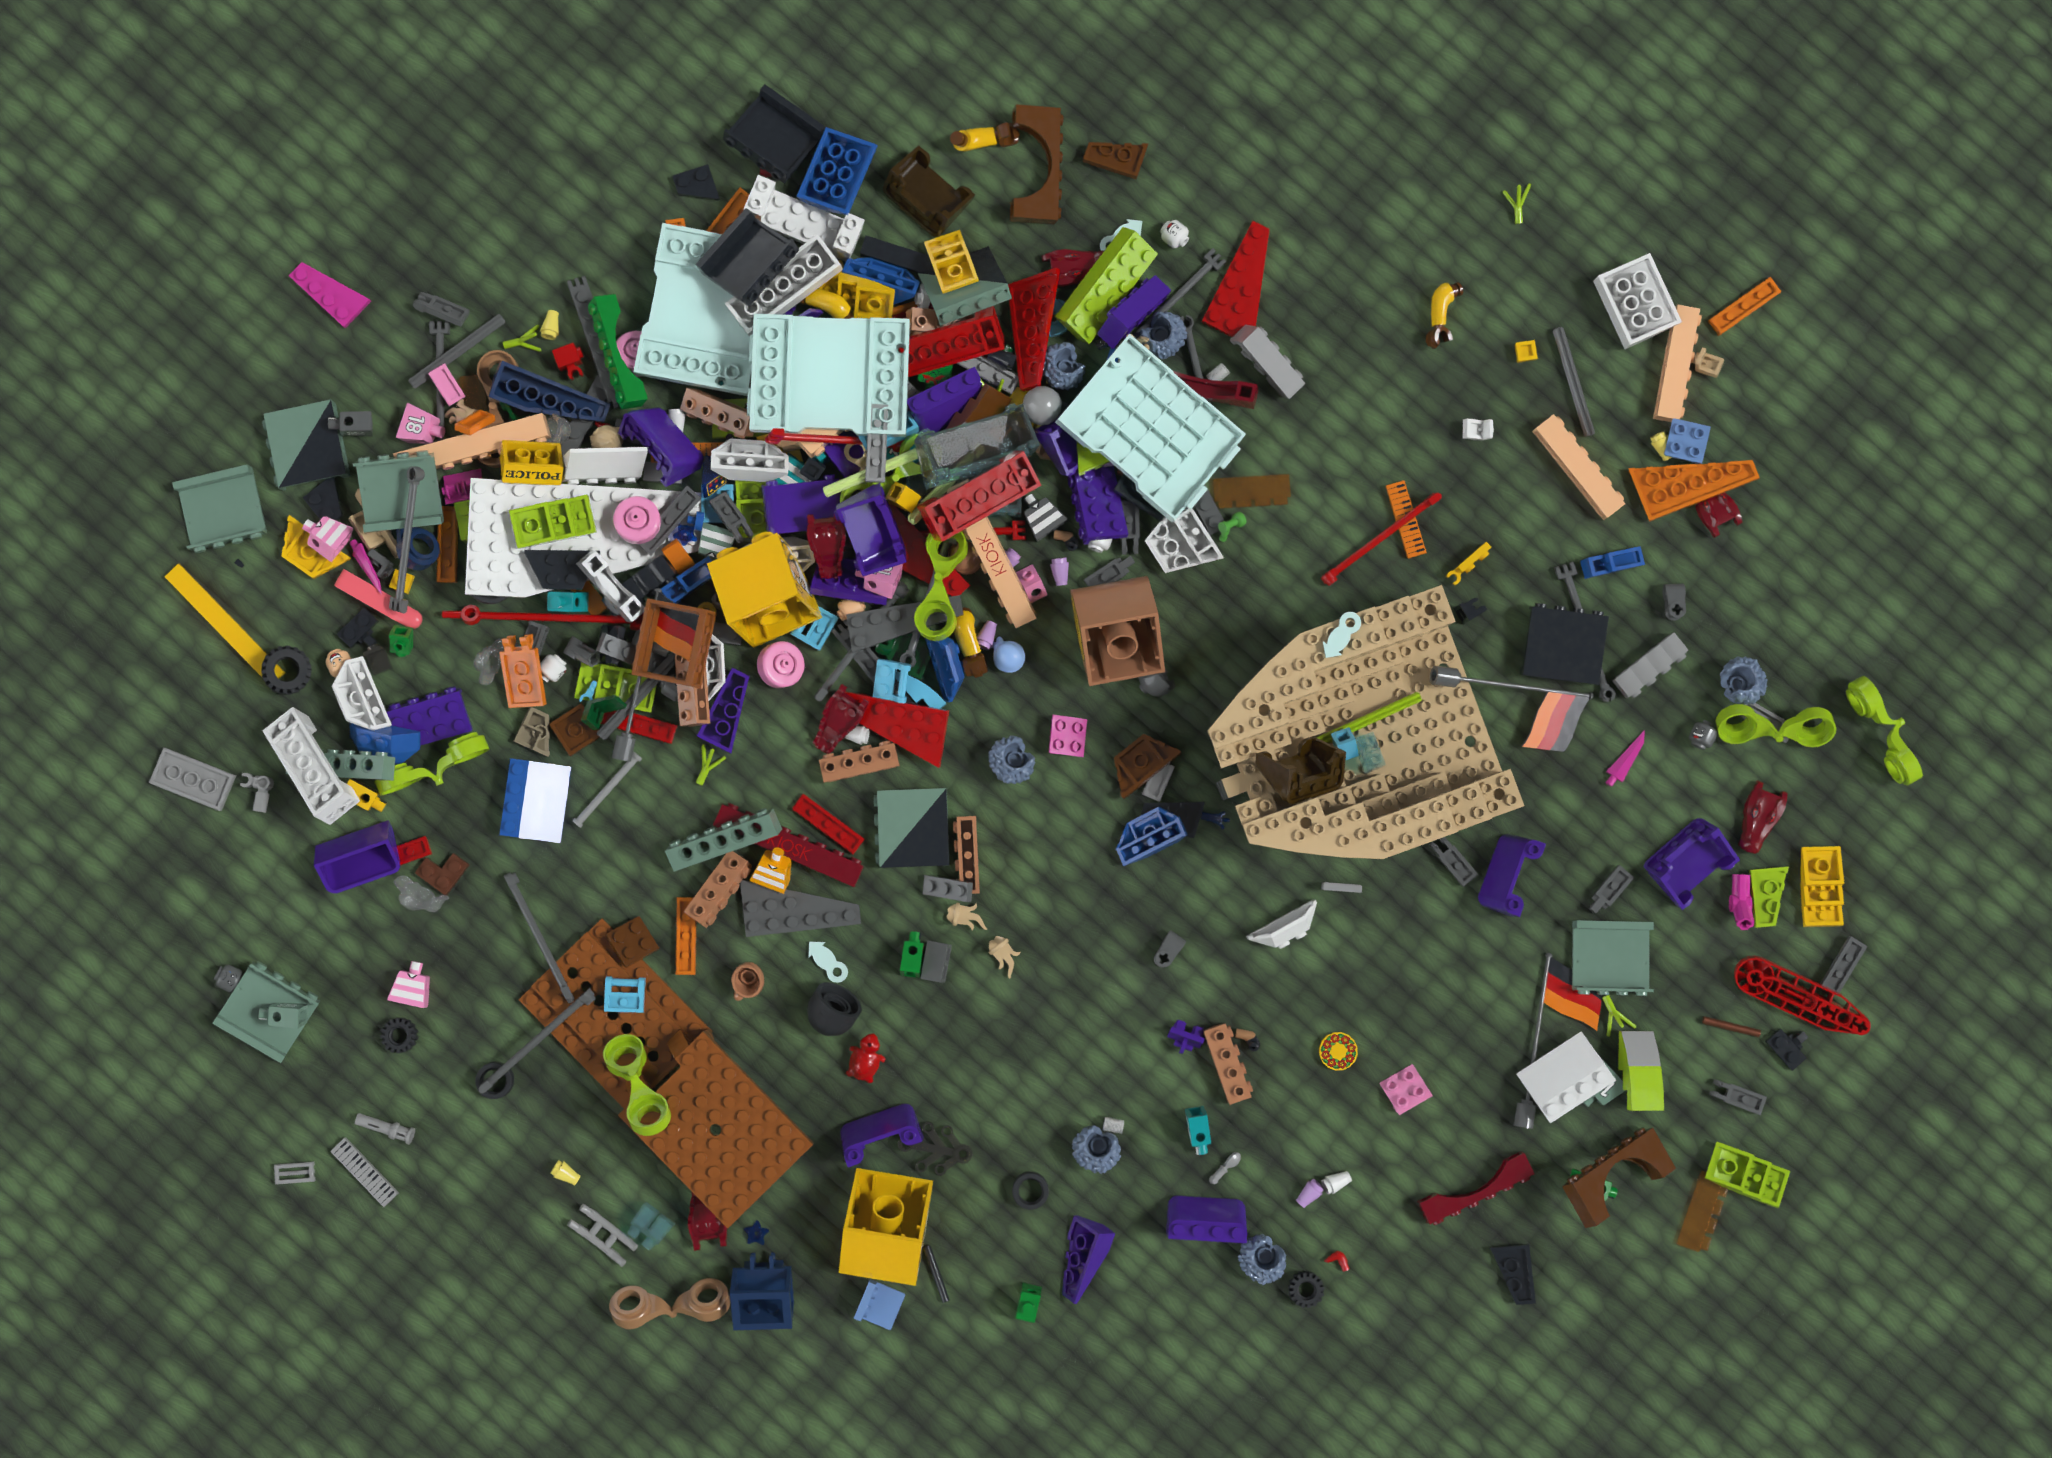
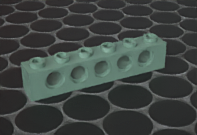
M327 749V753H324L338 778L394 781L395 757H388L386 752H376L375 756L371 755L372 752L360 751L359 755H356L355 751L344 750L343 754H339V750Z
M764 808L757 811L756 815L749 816L747 814L738 818L739 821L733 823L732 821H727L721 824L719 828L710 827L704 830L702 834L693 833L683 841L676 839L670 842L665 853L673 871H678L777 836L781 832L782 827L774 809L767 810ZM754 823H758L761 829L755 828ZM736 829L742 830L744 835H739ZM719 835L724 836L726 838V842L722 841L719 838ZM702 841L707 842L709 848L704 847ZM685 847L689 848L692 854L687 853Z

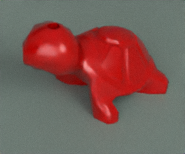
M874 1033L868 1034L861 1039V1048L857 1046L849 1048L853 1053L849 1061V1070L846 1072L847 1076L855 1077L858 1080H865L867 1083L873 1082V1076L879 1068L880 1061L885 1062L883 1055L875 1053L879 1050L880 1044L878 1037Z

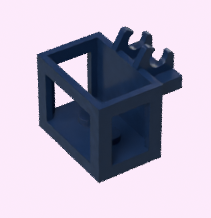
M771 1252V1255H769V1262L756 1263V1253H751L750 1261L744 1262V1268H733L730 1288L733 1330L792 1329L794 1314L792 1267L784 1266L783 1260H776L775 1252Z

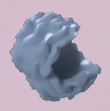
M1157 312L1151 320V328L1141 329L1140 336L1149 338V341L1142 342V345L1148 344L1150 352L1160 359H1167L1170 356H1174L1175 352H1178L1179 348L1184 346V339L1187 338L1186 326H1184V322L1178 315L1171 312Z
M1068 342L1056 343L1055 345H1049L1046 350L1042 376L1045 378L1046 384L1052 388L1054 387L1056 390L1066 389L1068 391L1070 388H1077L1078 383L1083 380L1082 376L1085 374V366L1082 363L1076 362L1077 355L1073 344Z
M1746 656L1743 658L1736 657L1731 659L1720 673L1721 686L1726 689L1724 695L1735 704H1755L1760 699V696H1764L1766 693L1768 679H1765V672L1760 668L1757 659L1747 658Z
M1010 735L1007 739L1003 737L1001 740L995 741L991 748L992 750L988 752L989 766L996 773L997 779L1003 780V783L1020 784L1022 781L1029 780V775L1033 773V767L1036 762L1035 757L1031 753L1024 752L1025 745L1020 737Z
M1093 1125L1087 1126L1080 1133H1077V1137L1073 1139L1072 1149L1074 1150L1072 1155L1085 1170L1089 1169L1092 1173L1099 1172L1102 1174L1107 1170H1111L1120 1160L1121 1155L1119 1153L1121 1152V1147L1118 1144V1138L1114 1134L1109 1132L1102 1134L1101 1129Z
M1256 1234L1255 1237L1248 1238L1247 1243L1241 1244L1240 1255H1238L1240 1267L1246 1276L1251 1277L1252 1281H1258L1259 1284L1265 1285L1282 1277L1284 1274L1283 1270L1286 1268V1254L1280 1246L1272 1245V1239L1269 1236Z

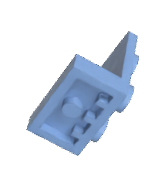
M1674 418L1671 423L1664 455L1690 461L1692 464H1702L1711 427Z
M870 1279L854 1319L858 1321L864 1319L891 1330L905 1293Z

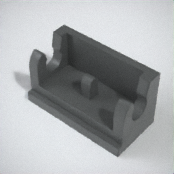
M529 621L525 635L533 634L532 648H538L540 657L550 628Z
M927 941L921 979L945 983L952 948L951 944Z

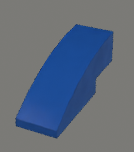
M1641 546L1589 557L1580 561L1585 579L1645 565Z
M709 556L661 588L662 594L677 604L712 579L707 563L712 562Z

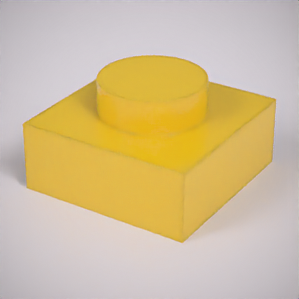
M1535 340L1515 343L1517 363L1538 359Z
M395 569L389 585L390 588L395 590L397 589L399 573L397 569ZM406 573L404 593L409 594L415 578L414 575Z

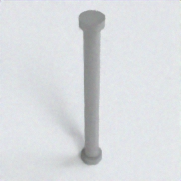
M633 751L631 762L627 761L582 813L572 821L581 828L583 826L582 823L636 762L641 761L642 758Z

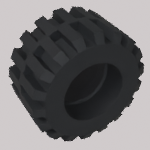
M286 645L272 649L265 656L261 672L265 684L272 691L282 695H291L299 692L307 685L312 668L309 658L303 651H300L297 647ZM290 659L297 664L298 675L295 679L285 682L277 678L275 666L280 660Z

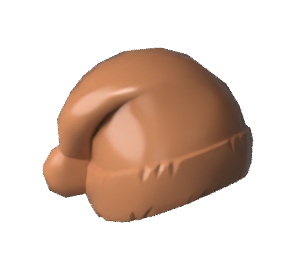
M967 541L968 552L966 557L954 568L963 575L975 573L982 563L980 557L975 556L972 550L974 545ZM958 543L951 546L948 551V557L953 556L959 548Z
M745 962L734 970L731 979L733 989L735 990L733 994L734 999L741 1001L743 997L752 998L762 991L764 975L759 966L752 962Z

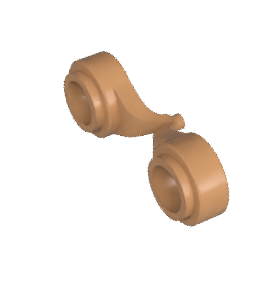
M490 351L483 355L478 362L477 375L483 384L487 396H489L492 385L489 373L493 365L505 361L519 367L516 360L505 351ZM488 397L490 401L489 413L495 415V422L482 429L505 423L497 409V406L500 405L499 401ZM500 457L483 460L477 458L488 467H501Z
M705 1278L699 1280L690 1290L681 1294L676 1299L672 1308L662 1298L647 1293L645 1289L639 1286H626L614 1293L609 1303V1309L613 1321L624 1329L638 1328L663 1314L674 1318L677 1316V1313H683L698 1320L710 1322L725 1315L730 1306V1297L727 1287L722 1281L715 1278ZM714 1289L718 1292V1296L712 1302L702 1303L697 1300L698 1295L703 1290ZM634 1296L640 1299L639 1305L633 1310H622L619 1307L622 1300L626 1297Z

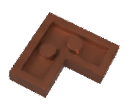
M455 853L451 855L442 868L429 858H425L415 874L447 896L470 864Z

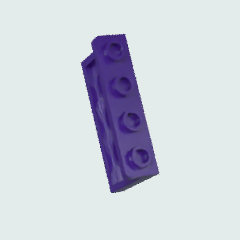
M1114 466L1101 467L1096 470L1094 468L1079 476L1077 468L1075 474L1068 476V486L1072 489L1071 500L1072 504L1076 507L1075 519L1079 522V537L1083 540V544H1089L1092 540L1127 538L1128 530L1119 494L1113 491L1117 484Z
M847 557L841 561L842 576L837 578H821L819 566L816 564L810 594L886 605L888 600L887 597L864 589V578L855 576L854 560L856 558Z
M455 686L444 689V692L437 694V692L426 694V698L419 699L414 697L408 699L405 704L400 705V702L393 703L386 710L392 726L420 731V746L473 730L461 695L462 690L461 688L456 689Z

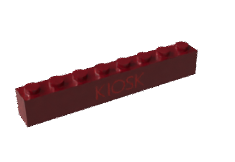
M728 802L727 806L722 804L713 826L719 828L721 824L727 821H732L733 823L739 821L738 818L749 814V816H753L756 814L747 810L745 813L737 811L739 807ZM754 823L755 828L761 829L758 823ZM781 826L782 830L777 836L754 843L770 851H773L776 847L784 850L783 856L789 857L795 862L852 887H856L864 869V866L861 865V860L852 856L849 860L843 857V852L833 849V852L826 850L827 845L818 841L815 844L808 842V837L802 834L794 836L790 834V829ZM736 829L739 835H744L742 830Z

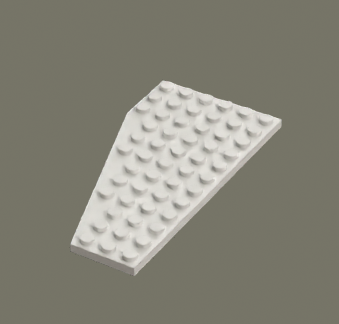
M471 478L465 595L526 598L551 591L542 589L524 554V550L600 551V556L608 564L612 574L648 565L657 557L664 555L661 549L676 538L688 554L698 552L701 531L693 530L694 524L687 523V517H695L696 511L701 512V500L653 555L650 556L637 544L629 543L619 536L613 522L615 509L623 500L632 496H641L653 500L655 495L661 494L665 498L664 506L658 510L661 515L681 491L572 484L502 483V480ZM586 494L589 495L597 533L531 547L517 548L509 510Z

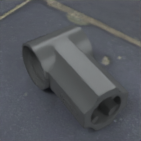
M573 636L563 651L564 654L577 661L580 660L590 667L598 665L600 661L599 652L588 647L586 643Z

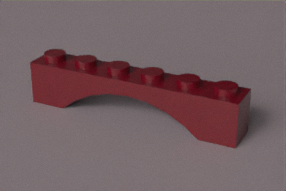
M1173 371L1174 374L1207 401L1250 409L1255 408L1258 395L1257 384L1242 381L1208 380Z
M1520 1151L1503 1159L1496 1174L1477 1190L1461 1195L1433 1193L1418 1200L1417 1203L1427 1223L1437 1225L1444 1221L1443 1218L1449 1215L1454 1217L1460 1214L1461 1209L1465 1207L1473 1208L1479 1204L1478 1201L1484 1198L1489 1200L1494 1198L1496 1193L1501 1190L1505 1192L1514 1187L1513 1184L1519 1181L1520 1183L1529 1181L1531 1179L1530 1176L1534 1175V1171L1525 1153Z

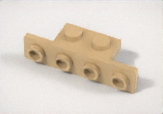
M359 488L356 491L355 497L362 507V500ZM363 510L349 517L348 520L368 551L386 544L394 558H398L396 552L397 539H394L391 530L364 533L363 524L365 519Z

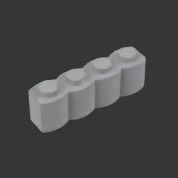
M1673 632L1616 676L1612 682L1625 698L1630 696L1635 698L1642 692L1640 689L1644 685L1648 687L1657 680L1655 677L1659 673L1664 675L1671 669L1670 665L1673 662L1679 663L1686 657L1685 653L1688 649Z

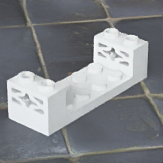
M760 175L757 176L744 209H749L755 218L785 237L805 244L818 234L836 258L845 262L851 258L862 232L864 219L850 213L844 219L776 191V182Z
M292 707L266 727L263 733L313 816L331 825L360 802V799L350 785L339 780L312 735L317 729L309 716Z

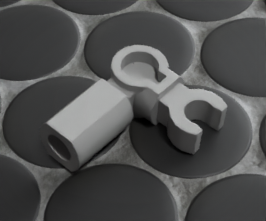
M242 773V776L248 777L249 781L246 784L240 783V786L246 788L253 786V788L258 789V792L255 794L252 811L266 813L270 795L268 791L274 786L273 779L267 776L256 775L254 777L252 774Z

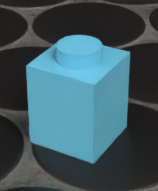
M1349 727L1331 733L1333 746L1346 751V760L1359 756L1356 739Z

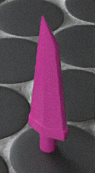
M357 540L350 541L349 544L353 549V557L382 595L380 581L364 550V546L362 543L358 544Z
M1645 730L1606 771L1610 775L1606 781L1608 786L1612 787L1617 780L1620 782L1625 780L1628 771L1644 744Z

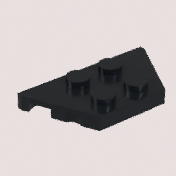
M524 550V554L542 589H583L588 577L576 563L590 551Z

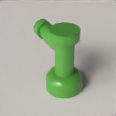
M1236 512L1232 515L1231 520L1227 522L1222 521L1218 524L1221 532L1220 541L1225 542L1232 527L1240 528L1246 524V517L1242 512Z

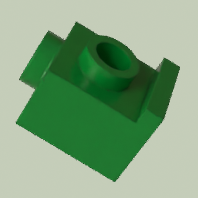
M394 625L389 633L390 652L395 653L398 657L409 655L413 648V628Z

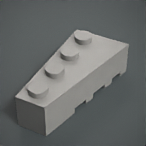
M1245 325L1230 339V342L1233 345L1238 344L1243 349L1241 351L1243 356L1255 362L1254 367L1262 375H1267L1266 380L1283 398L1290 399L1305 384L1302 380L1303 375L1297 369L1294 370L1291 367L1289 358L1281 355L1278 351L1280 349L1279 346L1266 337L1268 334L1262 327Z

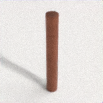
M1703 1016L1702 1024L1755 1037H1760L1761 1034L1759 1029Z

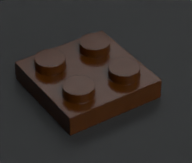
M582 703L549 724L569 756H573L600 738L597 734L599 729L593 731L581 721L585 709Z
M640 916L605 935L625 968L659 950L657 943Z

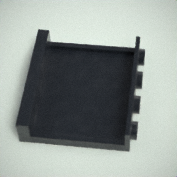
M764 84L760 89L759 96L729 130H724L723 140L729 147L738 150L743 157L749 158L760 169L766 170L774 179L780 180L785 184L819 144L826 127Z
M745 208L695 265L704 276L749 307L784 269L788 262L796 256L799 248L793 239L787 240L755 218L753 213Z
M1535 603V607L1529 606L1531 613L1524 663L1520 669V675L1599 685L1609 616H1603L1604 612L1593 610L1592 614L1584 613L1585 609L1573 608V612L1565 611L1566 607L1554 606V609L1546 608L1547 604Z

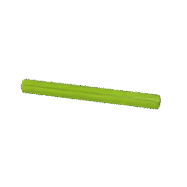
M1415 692L1316 738L1331 743V733L1348 727L1351 732H1355L1422 701L1419 692Z

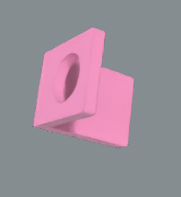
M1033 564L1016 572L1031 603L1048 595ZM1034 589H1041L1038 595H1031Z

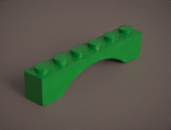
M616 294L594 296L588 304V311L594 321V331L599 337V347L603 350L604 363L610 373V383L614 386L616 402L619 403L620 409L642 407L648 400L643 382L626 366L616 343V324L621 312Z

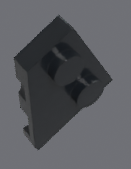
M708 164L672 176L679 196H694L700 199H714V201L720 200Z
M335 477L327 478L303 497L320 520L323 517H328L338 521L343 517Z

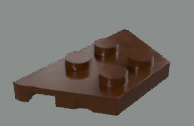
M1143 734L1114 757L1121 797L1123 799L1127 798L1182 754L1181 751L1148 735Z

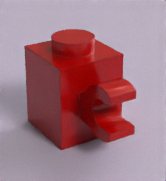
M570 343L552 350L561 372L568 370V376L571 380H574L573 372L578 371L579 375L583 377V371L578 367V365L583 364L581 358L584 357L580 346L577 347L574 343Z

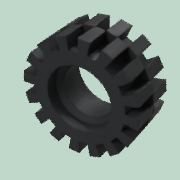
M396 1018L384 1025L385 1027L381 1030L383 1033L380 1035V1038L383 1039L382 1044H385L387 1050H391L390 1052L403 1053L411 1050L416 1045V1040L419 1037L417 1033L419 1032L415 1028L416 1025L411 1023V1020ZM397 1028H402L406 1031L407 1037L402 1043H397L393 1039V1032Z
M1300 1271L1298 1272L1299 1274L1293 1275L1292 1280L1290 1279L1288 1293L1296 1305L1302 1308H1311L1313 1305L1315 1307L1318 1302L1322 1301V1296L1324 1297L1323 1282L1313 1272ZM1304 1282L1311 1283L1314 1288L1313 1293L1308 1297H1304L1299 1293V1286Z

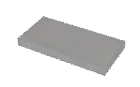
M163 747L149 783L222 811L236 775Z

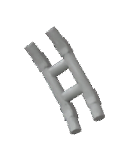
M582 1204L579 1210L596 1221L590 1231L572 1219L568 1222L567 1226L589 1240L621 1267L624 1266L626 1260L611 1246L617 1238L632 1251H635L638 1245L597 1211ZM601 1227H604L611 1233L605 1243L595 1236Z

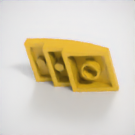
M960 230L924 242L943 294L979 281Z
M839 272L819 287L821 290L830 291L842 296L850 305V312L854 314V318H892L895 289L842 272Z
M1802 847L1800 870L1803 927L1843 926L1842 905H1844L1842 885L1844 884L1841 847Z

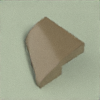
M529 707L513 742L549 757V715Z

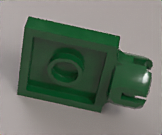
M910 633L890 641H885L888 643L887 646L879 643L875 645V651L886 656L887 660L900 662L901 655L908 650L913 634ZM919 638L915 650L916 664L908 671V675L921 680L930 660V654L926 640ZM908 658L906 663L911 664L912 659Z

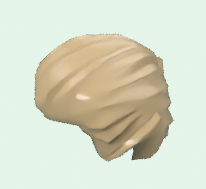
M610 425L598 427L590 436L591 447L622 448L624 440L618 434L620 427Z

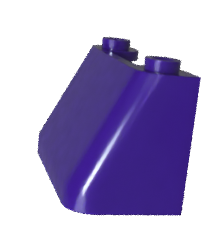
M656 407L632 410L624 414L618 434L623 439L629 437L631 440L637 438L644 447H647L648 452L658 462L656 469L662 471L663 477L660 478V481L665 487L701 469L704 458L702 452L692 444L663 409Z
M1056 420L1035 429L1034 433L1037 440L1060 474L1065 476L1075 474L1078 468L1077 441L1056 424Z
M835 474L823 475V479L810 482L778 484L777 480L766 481V485H762L766 531L773 534L807 531V515L813 514L815 519L834 517L836 505L840 503L841 492L826 497L823 487L839 481V478L835 477Z
M881 483L874 484L836 505L834 510L836 520H840L845 525L856 553V560H854L855 568L857 571H861L863 577L907 562L905 545Z
M1697 818L1645 862L1644 868L1675 905L1683 910L1692 903L1693 895L1690 891L1716 868L1721 870L1732 869L1740 859L1718 827L1702 818Z
M1511 834L1502 835L1497 842L1478 895L1479 903L1486 908L1505 915L1520 917L1524 903L1521 897L1512 894L1524 858L1538 859L1542 856L1546 844Z
M906 1103L846 1123L841 1128L840 1134L847 1167L859 1164L864 1157L863 1149L866 1148L865 1145L899 1133L900 1139L905 1145H914L922 1142L924 1137L913 1107Z

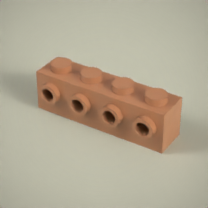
M912 307L906 311V319H910V334L912 336L975 317V314H970L940 326L935 310Z
M686 388L680 410L686 412V416L695 419L699 417L703 423L718 425V429L725 432L730 430L738 438L745 439L746 436H753L754 432L749 430L750 416H747V409L697 388Z
M675 654L676 678L686 680L689 661ZM705 666L701 689L677 684L680 726L710 724Z
M885 741L879 743V747L872 748L871 745L860 747L861 751L853 752V749L841 751L842 755L834 756V753L823 755V759L819 760L824 783L900 767L895 744Z
M976 816L957 817V821H953V831L957 833L958 840L954 841V851L958 852L959 860H955V871H959V879L956 880L973 882L972 894H979Z
M734 851L726 853L684 912L705 928L712 925L716 920L717 913L727 905L728 898L738 890L739 883L750 874L752 865Z
M1222 1023L1203 1030L1228 1104L1231 1105L1251 1098L1250 1093L1253 1092L1250 1081L1245 1080L1244 1074L1247 1072L1243 1062L1239 1063L1237 1056L1240 1055L1237 1044L1233 1045L1231 1037H1234L1231 1027L1226 1026V1023Z

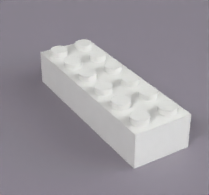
M817 234L799 247L796 256L788 262L784 269L749 307L735 297L725 304L750 337V335H753L754 314L783 315L842 271L843 268Z

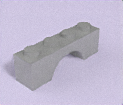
M596 550L590 551L576 563L626 622H633L644 612L645 607L634 594L630 593L615 578L608 564Z

